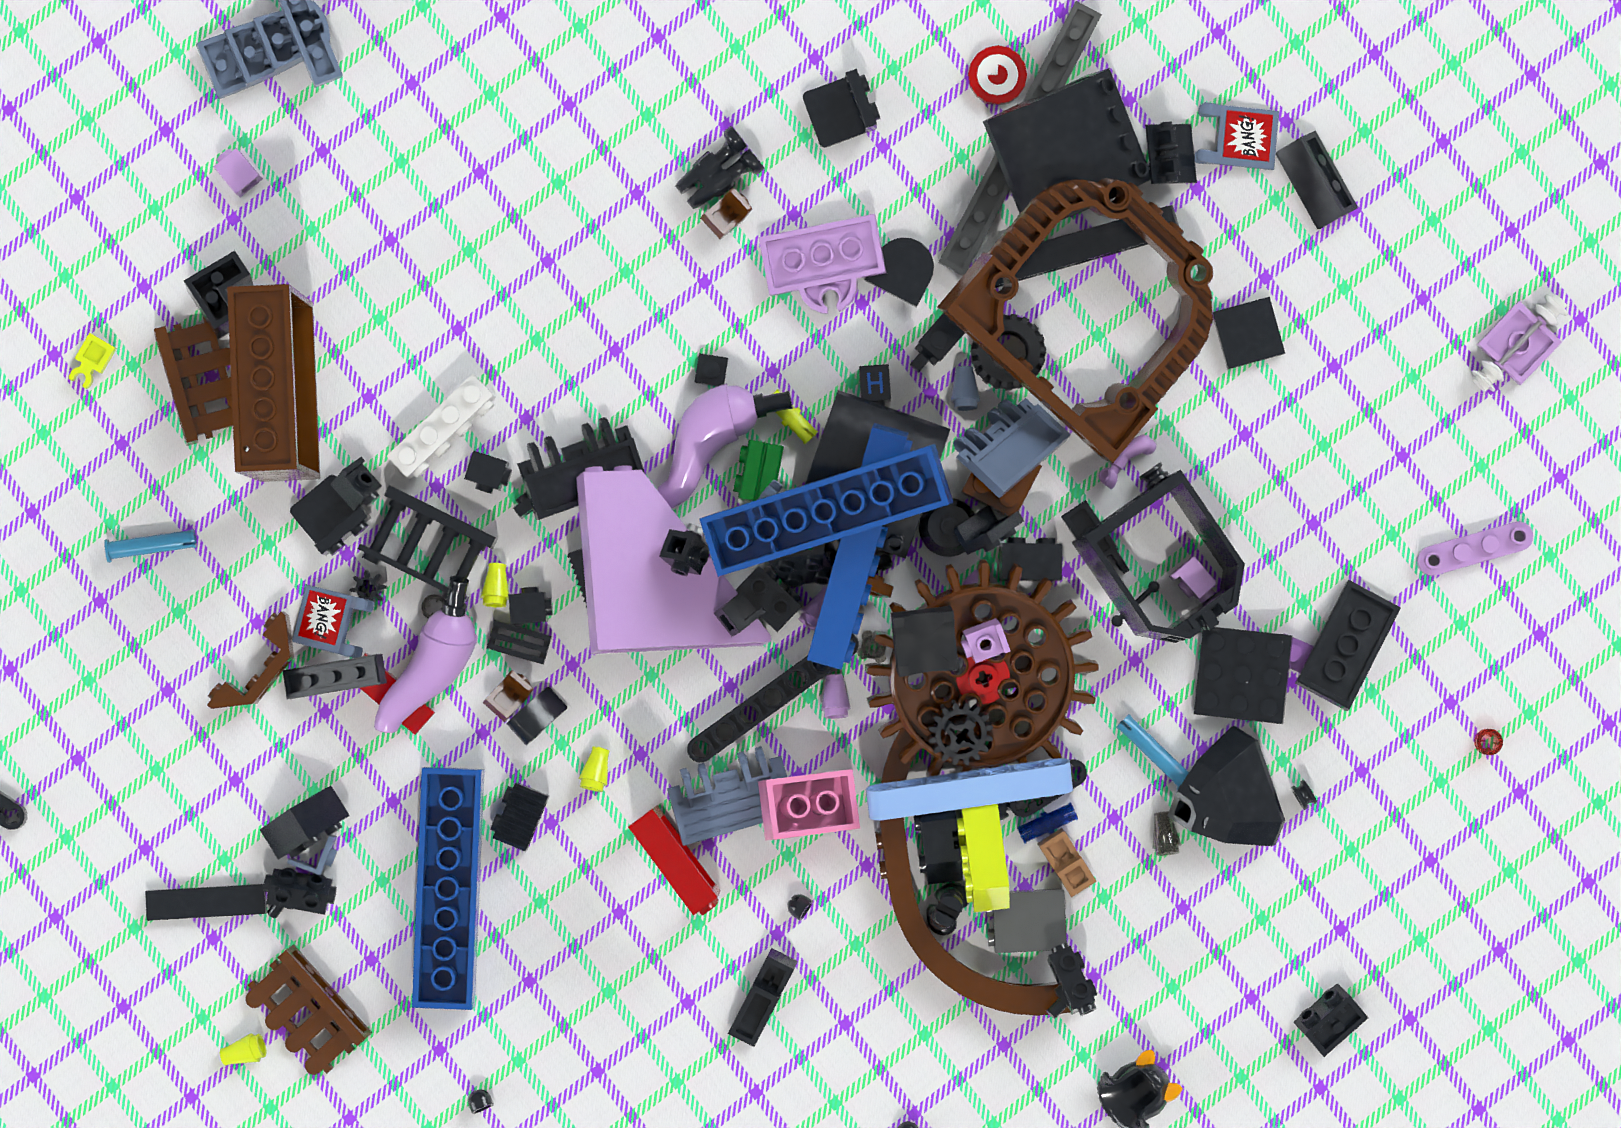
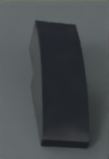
M773 948L770 949L728 1032L729 1035L755 1047L796 967L797 960Z

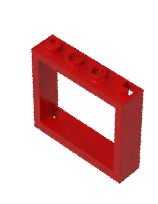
M658 805L628 826L692 915L700 912L703 916L718 904V896L721 890L687 845H682L680 835Z

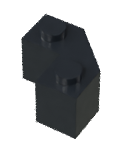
M955 810L913 816L915 831H921L924 855L918 856L920 873H926L928 885L963 881Z

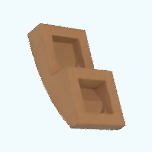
M1063 828L1037 843L1071 897L1097 882Z

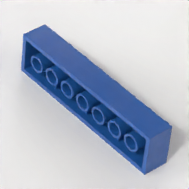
M874 423L861 467L910 452L913 441L907 440L909 432ZM882 525L840 539L808 653V661L842 670L844 662L850 664L856 642L850 640L852 634L858 635L864 614L859 613L860 605H867L872 585L867 584L869 576L874 577L876 574L880 556L875 555L877 547L883 548L888 531L887 527Z
M932 444L699 518L717 577L943 507L953 503V499L936 445Z
M422 767L412 1008L472 1010L475 1007L485 769Z

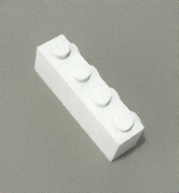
M472 374L399 443L387 457L407 478L412 479L414 476L419 478L430 467L427 464L435 456L439 458L451 447L449 442L457 435L462 437L473 426L470 422L478 415L484 416L494 406L492 401L496 397Z

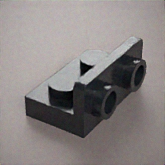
M1335 984L1332 988L1326 990L1322 997L1311 1007L1305 1009L1294 1021V1024L1319 1053L1325 1057L1365 1022L1368 1016L1339 984Z

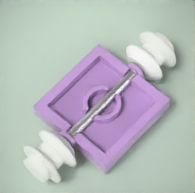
M1546 294L1545 299L1547 302L1544 305H1535L1537 317L1518 301L1476 344L1494 361L1482 360L1483 369L1480 372L1472 371L1475 376L1472 380L1481 390L1486 392L1489 389L1494 392L1493 383L1496 380L1504 382L1502 370L1518 385H1521L1562 343L1545 326L1546 324L1557 326L1558 315H1568L1565 310L1567 304L1558 295L1554 294L1551 297Z

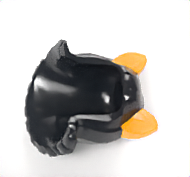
M1152 1049L1142 1052L1136 1061L1122 1066L1113 1076H1109L1108 1072H1103L1097 1084V1093L1102 1108L1120 1128H1150L1146 1120L1158 1115L1164 1109L1167 1102L1176 1099L1183 1089L1177 1083H1170L1166 1072L1155 1064V1053Z

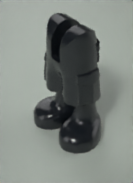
M729 126L724 131L725 143L715 155L707 151L695 161L693 168L675 185L678 191L684 194L695 187L697 183H702L703 187L687 200L692 209L702 206L714 197L724 195V193L735 186L734 179L741 174L747 172L759 174L765 169L750 149L744 152L727 169L722 168L726 161L747 148L745 142L732 126Z
M947 883L938 888L934 894L938 900V905L929 904L926 909L928 925L938 935L945 936L954 932L960 912L969 904L966 900L965 886L960 883Z

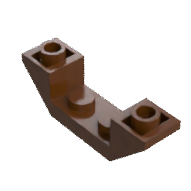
M281 611L278 615L273 613L263 625L266 631L262 635L281 650L278 653L273 651L263 664L267 668L260 677L255 674L245 686L248 692L246 694L243 693L231 682H224L223 685L218 683L208 695L211 699L207 704L208 707L217 709L258 704L283 672L282 670L294 658L290 617L286 612Z

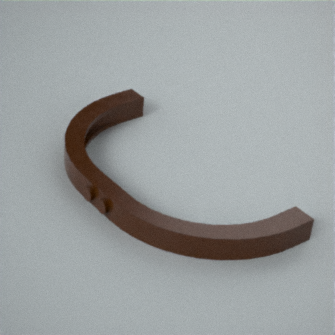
M1018 657L1015 661V667L1018 669L1027 667L1030 661L1029 657ZM980 671V672H979V678H978V679H979L980 681H982V680L985 679V678H984V674H985L984 671ZM1007 682L1002 686L1001 690L1016 688V684ZM947 684L940 685L935 689V696H946L950 691V686ZM968 696L964 699H967L969 701L975 697ZM926 711L922 715L921 721L925 724L932 723L934 721L932 717L934 711ZM905 728L898 731L889 750L883 768L881 783L907 780L913 759L904 764L900 760L899 754L913 738ZM904 817L880 820L881 831L875 832L877 850L883 849L885 861L879 862L881 879H887L891 903L897 921L906 940L924 965L945 985L980 1005L1018 1015H1049L1046 1010L1058 999L1054 992V989L1058 987L1057 982L1019 984L990 978L962 964L935 939L925 924L915 899ZM1066 1007L1060 1014L1071 1012L1069 1008Z

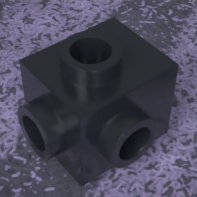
M669 529L659 557L671 566L672 572L678 575L688 576V573L701 575L702 569L708 561L709 548L701 540L702 536L695 532Z

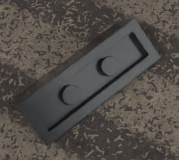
M1316 130L1298 138L1276 152L1278 160L1317 229L1327 226L1358 208Z

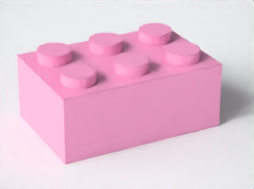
M853 769L758 781L765 841L860 829Z

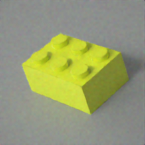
M998 804L962 809V818H957L959 847H961L967 903L973 902L974 912L1010 908L1009 880Z

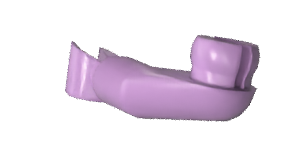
M1144 434L1135 437L1114 463L1110 462V468L1107 467L1100 471L1099 480L1108 488L1113 489L1117 482V474L1120 470L1124 469L1129 459L1141 453L1146 455L1152 454L1156 449L1155 441L1150 436Z

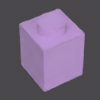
M237 148L233 151L231 149L224 151L216 159L218 163L213 166L240 198L263 179Z

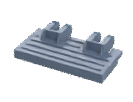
M1026 398L1017 406L1007 399L1002 400L997 406L998 409L993 408L988 412V421L993 426L985 431L984 434L976 428L970 427L965 431L964 437L959 436L953 442L955 449L959 452L956 458L999 498L1064 444L1071 435L1039 404L1034 406Z
M761 746L756 747L755 757L762 775L752 778L747 756L743 751L739 752L737 757L744 780L740 781L737 769L712 775L715 789H712L705 763H700L697 770L702 780L704 792L694 794L691 776L687 768L680 769L687 797L683 798L679 785L667 788L682 845L685 846L763 823L758 781L787 777L782 756L769 759L772 772L769 773L763 749Z

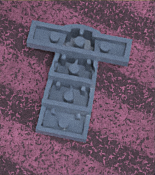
M278 0L281 11L253 18L252 22L227 29L223 34L196 43L218 99L259 84L301 62H304L314 88L342 78L343 74L330 45V30L327 18L314 0Z

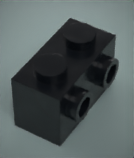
M758 566L737 587L736 592L738 594L740 592L744 593L756 610L763 607L766 612L760 617L778 633L800 610L802 606L798 602L802 598L789 586L784 590L777 583L780 577L769 566H766L764 570Z

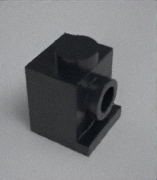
M362 457L344 468L330 484L353 511L363 504L368 507L380 497L377 491L382 487L378 480L363 465L365 460Z

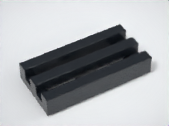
M494 620L486 648L544 665L552 636ZM499 627L542 639L544 644L541 646L499 634ZM496 639L540 651L541 654L540 657L495 645Z

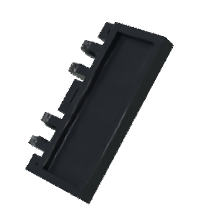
M606 417L598 419L599 429L605 446L600 448L589 423L581 425L584 440L560 448L564 458L563 462L552 436L545 437L544 446L551 465L546 467L543 465L535 442L527 444L530 459L517 463L536 520L579 506L576 477L585 472V468L603 467V471H614V467L632 466V470H642L644 472L628 425L614 429L618 439L616 443L608 419Z

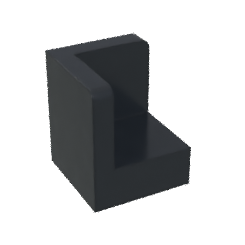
M740 592L714 612V614L732 637L744 630L766 611L763 607L756 610L745 594Z

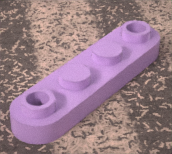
M1517 521L1428 546L1419 552L1417 566L1425 575L1434 576L1523 551L1532 544L1533 531L1528 524ZM1516 531L1523 533V540L1521 542L1514 539ZM1431 555H1435L1438 558L1436 566H1431L1428 562Z

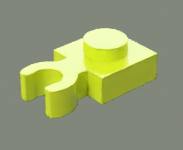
M89 333L75 356V359L82 363L80 367H76L70 372L69 379L75 381L79 374H84L86 380L82 387L85 389L90 388L93 383L92 374L94 370L102 374L117 348Z

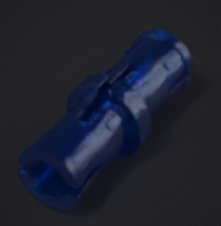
M1069 802L1067 805L1050 813H1040L1041 817L1017 826V830L1024 844L1046 833H1049V835L1055 833V829L1078 820V816L1071 802Z

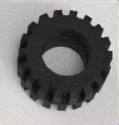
M1003 314L1004 332L1000 336L1012 335L1022 341L1026 350L1025 360L1033 366L1031 372L1037 376L1045 362L1046 346L1044 345L1045 339L1043 334H1040L1039 328L1035 324L1030 323L1026 317L1021 318L1017 314ZM972 342L970 351L971 362L974 365V371L977 376L979 375L984 383L990 384L998 390L1005 389V391L1023 387L1005 369L998 367L993 362L991 356L976 342Z

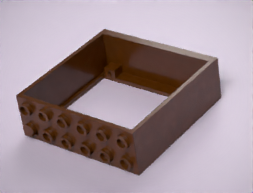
M290 284L227 287L235 472L260 482L320 479L313 302Z

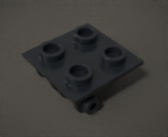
M1170 121L1145 125L1151 184L1197 183L1191 124H1172Z

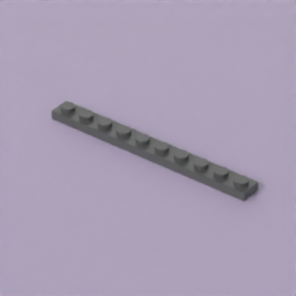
M1075 1L1023 101L1046 95L1065 86L1102 14ZM996 154L938 262L962 276L968 271L1010 191Z

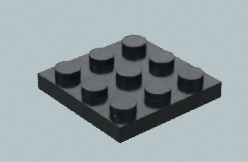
M1213 627L1211 630L1203 631L1194 714L1284 724L1293 635Z

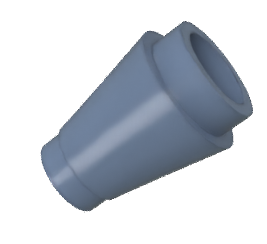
M958 366L956 367L951 403H954V409L958 411L975 410L978 408L977 403L980 402L973 367Z

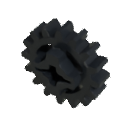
M955 699L951 701L950 708H947L944 704L940 705L942 713L939 715L933 712L932 717L936 722L927 725L929 731L934 732L927 736L930 743H935L932 746L933 752L939 753L941 751L940 757L942 761H946L951 757L953 765H957L959 759H963L965 765H969V757L971 756L979 760L978 752L980 750L988 752L989 750L985 741H993L992 735L987 732L993 729L991 722H985L989 718L987 712L979 713L980 706L977 703L970 708L967 699L963 700L961 706H958ZM976 721L979 723V736L973 731ZM941 729H944L947 733L944 739L945 743L941 740ZM965 729L967 735L959 733L956 736L954 730L962 731Z

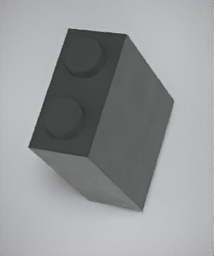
M1062 888L1009 891L1010 908L987 911V917H993V928L988 929V946H994L995 953L1051 951L1052 948L1067 943L1065 894Z

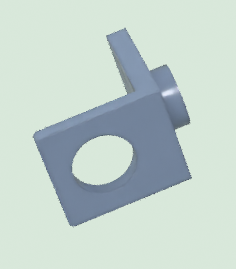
M329 835L317 867L295 858H288L287 863L322 875L326 865L331 867L336 857L337 850L333 849L337 836Z

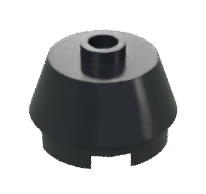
M952 498L953 503L923 512L919 522V533L924 545L931 552L944 557H954L965 552L954 532V528L975 514L969 505L955 498Z

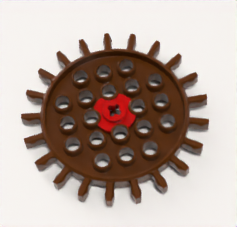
M980 559L977 567L978 583L960 586L958 573L952 564L945 566L946 578L950 584V589L935 597L931 594L928 585L921 579L914 581L918 594L926 602L918 609L943 606L952 607L955 620L957 655L963 659V665L959 670L924 672L923 680L917 685L908 683L909 676L899 677L896 672L893 636L885 632H873L872 637L874 641L880 645L893 648L889 664L868 663L865 664V671L872 676H889L890 691L867 697V703L870 708L893 704L898 717L885 723L878 731L883 739L892 736L903 728L910 734L913 740L899 754V758L904 764L912 760L922 748L934 755L927 769V777L940 775L945 762L952 764L951 757L946 761H942L940 757L941 751L939 753L933 752L932 746L935 743H930L927 736L934 732L929 731L928 724L923 723L921 717L926 711H934L940 715L942 713L940 705L944 704L947 708H950L951 701L954 699L958 706H961L963 699L968 696L976 698V703L980 706L979 713L986 711L989 714L993 709L1003 710V715L998 721L992 722L988 719L985 721L991 722L993 725V729L987 731L993 737V741H989L987 745L988 752L980 750L978 752L979 760H976L973 756L969 757V765H965L963 759H959L957 763L960 766L959 772L971 771L972 768L1000 767L1017 761L1018 764L1028 763L1026 756L1040 746L1043 747L1049 757L1053 759L1062 758L1057 746L1048 740L1059 726L1064 727L1070 733L1081 736L1084 731L1075 720L1067 718L1065 715L1071 701L1095 704L1096 698L1087 691L1074 689L1075 674L1098 671L1099 664L1095 660L1088 659L1074 661L1071 647L1084 643L1093 636L1088 628L1079 629L1069 635L1064 633L1059 623L1071 615L1077 608L1071 599L1062 603L1051 613L1041 604L1053 585L1048 578L1044 577L1038 583L1034 592L1028 595L1017 590L1018 583L1022 577V567L1019 564L1014 563L1012 565L1005 585L989 583L990 567L987 560ZM892 602L889 605L892 612L907 611L898 603ZM981 604H987L990 606L989 614L983 618L976 617V608ZM1013 616L1016 618L1017 622L1014 628L1010 630L1003 629L1010 652L1001 653L998 656L975 663L972 657L966 658L961 645L962 631L994 618L1000 622L1001 626L1002 621L1006 617ZM1034 629L1043 630V636L1038 642H1030L1028 640L1029 633ZM982 640L980 648L989 646L990 640ZM1019 656H1028L1030 661L1027 667L1023 669L1015 667V661ZM1054 668L1056 669V675L1052 680L1044 681L1041 679V674L1045 669ZM980 671L985 672V679L982 681L978 679ZM1007 682L1016 684V690L1011 695H1003L1001 693L1002 686ZM941 684L950 686V691L946 696H935L937 686ZM1032 695H1042V703L1039 706H1028V700ZM976 721L973 731L979 736L980 728L979 723ZM1027 721L1029 722V728L1025 733L1018 734L1014 732L1015 725L1018 722ZM941 729V740L945 743L944 739L947 733L944 729ZM963 729L962 732L960 733V734H963V735H964V734L967 735L965 729Z

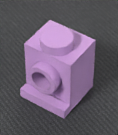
M1194 556L1190 557L1169 576L1172 581L1177 578L1181 581L1178 586L1188 598L1194 596L1201 603L1205 602L1215 593L1212 587L1217 582Z
M996 618L962 631L965 640L961 641L966 658L972 657L975 663L1001 653L1010 652L1002 626ZM982 640H990L989 646L980 648Z

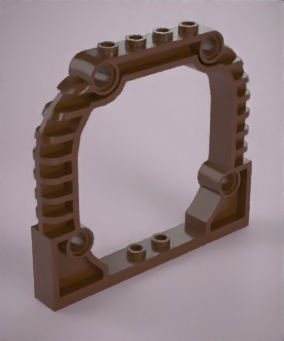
M1111 178L1101 179L1098 183L1082 179L1067 180L1044 189L1033 198L1011 226L1006 229L1000 239L995 242L989 252H983L937 308L1102 459L1114 463L1158 410L1155 405L1166 395L1170 387L1177 382L1181 374L1188 369L1191 362L1200 354L1205 342H1207L1213 322L1211 301L1213 297L1208 286L1213 278V267L1202 255L1204 250L1194 241L1190 240L1188 242L1182 236L1184 231L1174 222L1170 221L1168 223L1162 217L1164 212L1153 202L1147 203L1141 197L1143 192L1133 183L1129 182L1127 184L1124 181ZM1115 187L1117 191L1116 197L1113 201H1110L1109 192ZM1088 207L1099 216L1125 221L1168 262L1166 271L1168 281L1181 295L1182 300L1179 319L1169 337L1129 384L1114 383L1107 388L1104 399L1090 403H1077L1071 409L1051 391L1054 386L1042 376L1037 378L1031 372L1033 366L1022 357L1015 358L997 339L1004 332V303L1007 300H1011L1018 292L1019 283L1015 274L1057 223L1072 211ZM1194 265H1197V274L1194 278H1191V269ZM1002 277L1004 286L997 292L995 283ZM1127 393V401L1120 406L1119 400L1121 395Z

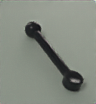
M1151 581L1148 589L1136 599L1138 605L1152 592H1157L1160 589V584L1157 581ZM1121 614L1112 617L1111 623L1113 626L1119 627L1123 624Z

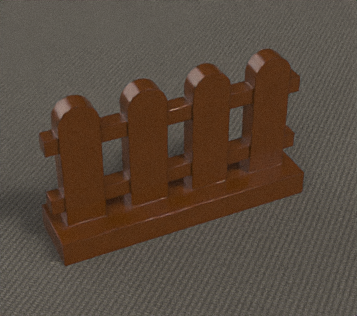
M204 317V323L182 329L181 323L173 325L175 331L168 333L166 326L154 329L155 339L186 446L198 443L199 435L205 434L206 439L213 438V431L233 426L231 377H228L225 368L230 366V348H219L218 338ZM210 341L211 352L190 357L189 346ZM180 349L183 359L175 361L173 351ZM218 369L221 380L198 385L196 375ZM188 377L191 388L184 389L181 379ZM226 398L229 408L206 413L204 403ZM197 406L199 416L192 418L189 407Z
M293 944L277 957L281 963L276 959L269 965L273 970L258 983L254 979L248 984L251 991L247 993L245 1001L251 1008H258L263 1003L271 1011L265 1019V1024L270 1030H278L284 1026L291 1035L285 1040V1047L288 1051L295 1053L302 1048L307 1051L311 1056L305 1062V1069L309 1074L316 1075L322 1070L327 1074L334 1068L330 1063L344 1050L350 1054L355 1049L352 1043L358 1046L372 1034V1031ZM293 976L301 983V985H299L294 980ZM286 984L293 993L277 1005L271 996ZM313 998H314V999L318 1002V1004L321 1006L320 1008H319V1006L312 1000ZM306 1006L313 1015L297 1027L291 1018ZM333 1020L341 1028L340 1030L332 1022ZM325 1028L333 1037L321 1048L317 1049L310 1041Z

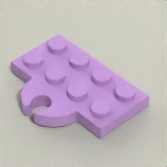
M875 214L759 237L769 295L775 296L799 291L802 300L811 309L822 314H828L829 308L823 303V295L827 291L833 290L838 293L839 300L836 306L838 311L841 312L853 302L858 291V279L886 273Z

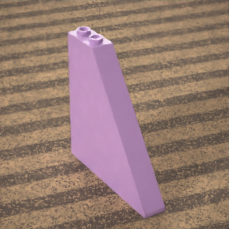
M632 466L614 467V471H603V467L585 468V472L576 477L591 654L763 646L771 642V635L758 619L740 633L731 637L715 616L714 612L738 593L724 575L717 577L713 561L710 557H708L701 575L688 573V576H681L672 572L671 566L659 557L669 529L683 532L688 529L642 470H632Z

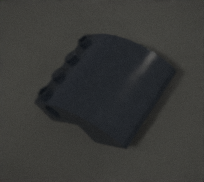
M1110 68L1085 75L1046 95L1025 100L983 121L1019 214L1039 193L1059 182L1082 179L1098 183L1101 179L1111 178L1124 181L1127 184L1131 182L1139 186L1151 180L1149 166L1141 150ZM1115 187L1109 192V200L1116 197L1117 191ZM1086 207L1083 209L1072 211L1065 218L1081 213L1085 210H1088L1089 208Z
M838 390L805 485L861 467L874 423L909 432L907 440L913 441L910 451L935 444L940 459L951 429ZM922 513L883 525L888 528L883 548L877 547L876 549L906 559Z

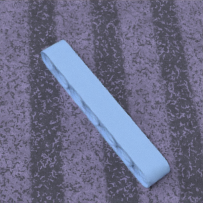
M1056 758L875 784L866 788L869 818L871 820H887L1061 795L1073 791L1070 760Z

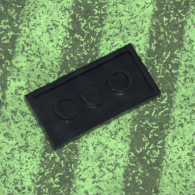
M1348 580L1295 684L1341 709L1349 711L1401 607Z

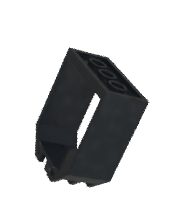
M1181 469L1164 477L1072 541L1080 556L1136 636L1172 643L1191 639L1196 634L1205 630H1211L1218 625L1217 617L1222 613H1228L1238 605L1245 563ZM1170 492L1223 572L1220 590L1165 628L1151 624L1097 542Z

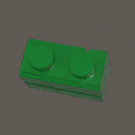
M749 440L748 446L742 445L739 463H744L742 475L736 474L733 492L739 493L738 499L750 502L755 501L773 480L778 482L784 446Z

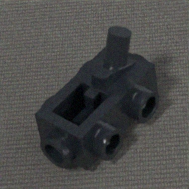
M274 868L272 875L266 874L263 884V891L268 892L266 904L271 905L267 913L270 917L277 918L285 907L287 909L325 915L328 903L334 904L337 887L332 886L333 879L326 878L323 874L318 875L314 873L308 875L297 873L292 868H284L282 870Z
M1068 943L1052 948V954L1048 955L1047 961L1058 984V987L1054 989L1058 999L1046 1010L1047 1013L1056 1019L1066 1007L1069 1008L1071 1015L1079 1012L1080 1016L1096 1010L1094 997L1097 996V991L1092 980L1085 979L1081 970L1085 968L1080 953L1078 951L1074 953Z

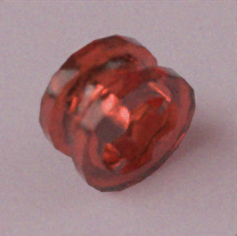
M1483 729L1476 734L1474 745L1479 753L1494 755L1501 750L1503 738L1494 729ZM1485 734L1488 737L1494 736L1496 742H1493L1495 747L1492 750L1489 747L1483 748L1481 742L1485 741L1482 740Z

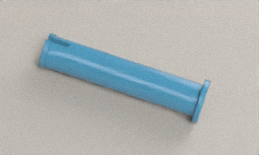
M191 529L109 542V539H105L104 547L107 562L110 563L112 559L197 548L196 535H194L195 530Z
M1128 714L1116 728L1178 786V790L1189 772Z

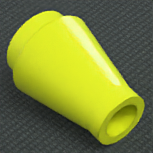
M489 563L480 598L483 599L484 606L494 608L506 607L507 600H509L506 564Z
M592 747L590 756L578 778L581 780V788L603 792V788L607 786L609 750Z
M252 1033L220 1049V1058L225 1066L260 1062L261 1058L266 1057L267 1054L262 1036Z

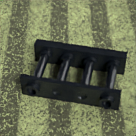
M389 485L384 496L390 498L388 504L391 506L370 548L359 544L357 549L364 552L362 558L376 565L381 560L443 591L442 597L447 600L449 587L434 580V577L454 537L458 538L461 533L470 538L468 542L470 547L455 575L463 576L465 579L468 578L480 551H484L486 546L493 549L498 538ZM406 507L417 512L415 516L417 520L395 561L381 554V551L401 511L404 512ZM434 520L444 525L441 530L444 533L422 574L407 565L427 525H431ZM468 596L465 597V602L468 601Z

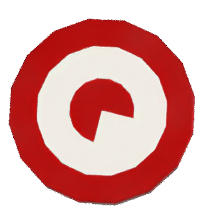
M997 45L986 47L976 54L970 63L968 80L970 88L977 98L987 104L1003 105L1018 98L1025 87L1027 71L1025 63L1018 53L1009 47Z

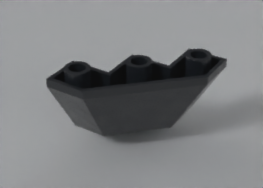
M1236 726L1230 727L1196 761L1177 790L1167 816L1191 832L1222 843L1258 846L1276 845L1285 823V817L1258 740Z

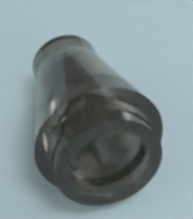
M1169 811L1154 813L1152 849H1155L1156 856L1180 853L1179 846L1182 844L1174 821L1167 816Z

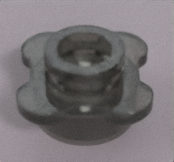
M871 631L863 632L861 636L863 642L861 648L857 651L858 656L861 659H874L876 663L884 662L886 660V646L874 641ZM872 644L877 646L875 650L871 649Z

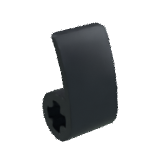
M546 687L506 724L527 746L550 723L567 710V706L550 687Z

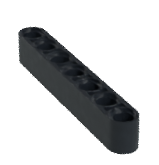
M1173 205L1160 208L1164 212L1162 217L1168 223L1172 221L1179 226ZM1119 219L1042 241L1020 267L1015 276L1018 281H1022L1145 246L1148 243L1125 221ZM1002 277L996 281L995 288L1004 286Z
M852 634L851 639L853 640V642H856L853 652L854 655L858 650L859 641L854 634ZM807 655L695 736L687 746L689 757L698 763L708 761L835 668L828 667L824 671L816 670L813 662L807 660ZM794 671H801L805 674L806 682L801 688H794L789 684V675ZM771 688L778 689L782 694L781 702L775 706L766 703L764 697L766 691ZM745 706H753L758 712L757 719L752 723H746L741 718L740 713ZM722 723L730 724L733 728V736L729 740H721L716 734L717 727ZM704 741L708 744L709 753L706 757L699 758L694 755L692 747L695 742Z

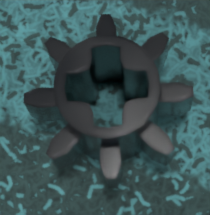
M365 570L364 578L353 577L357 584L355 588L349 589L350 592H357L359 598L371 601L374 599L384 601L380 593L381 590L387 589L388 586L380 585L378 582L382 577L381 574L370 578L369 570ZM368 580L371 585L376 586V590L371 591L370 597L361 590L362 587L367 585Z

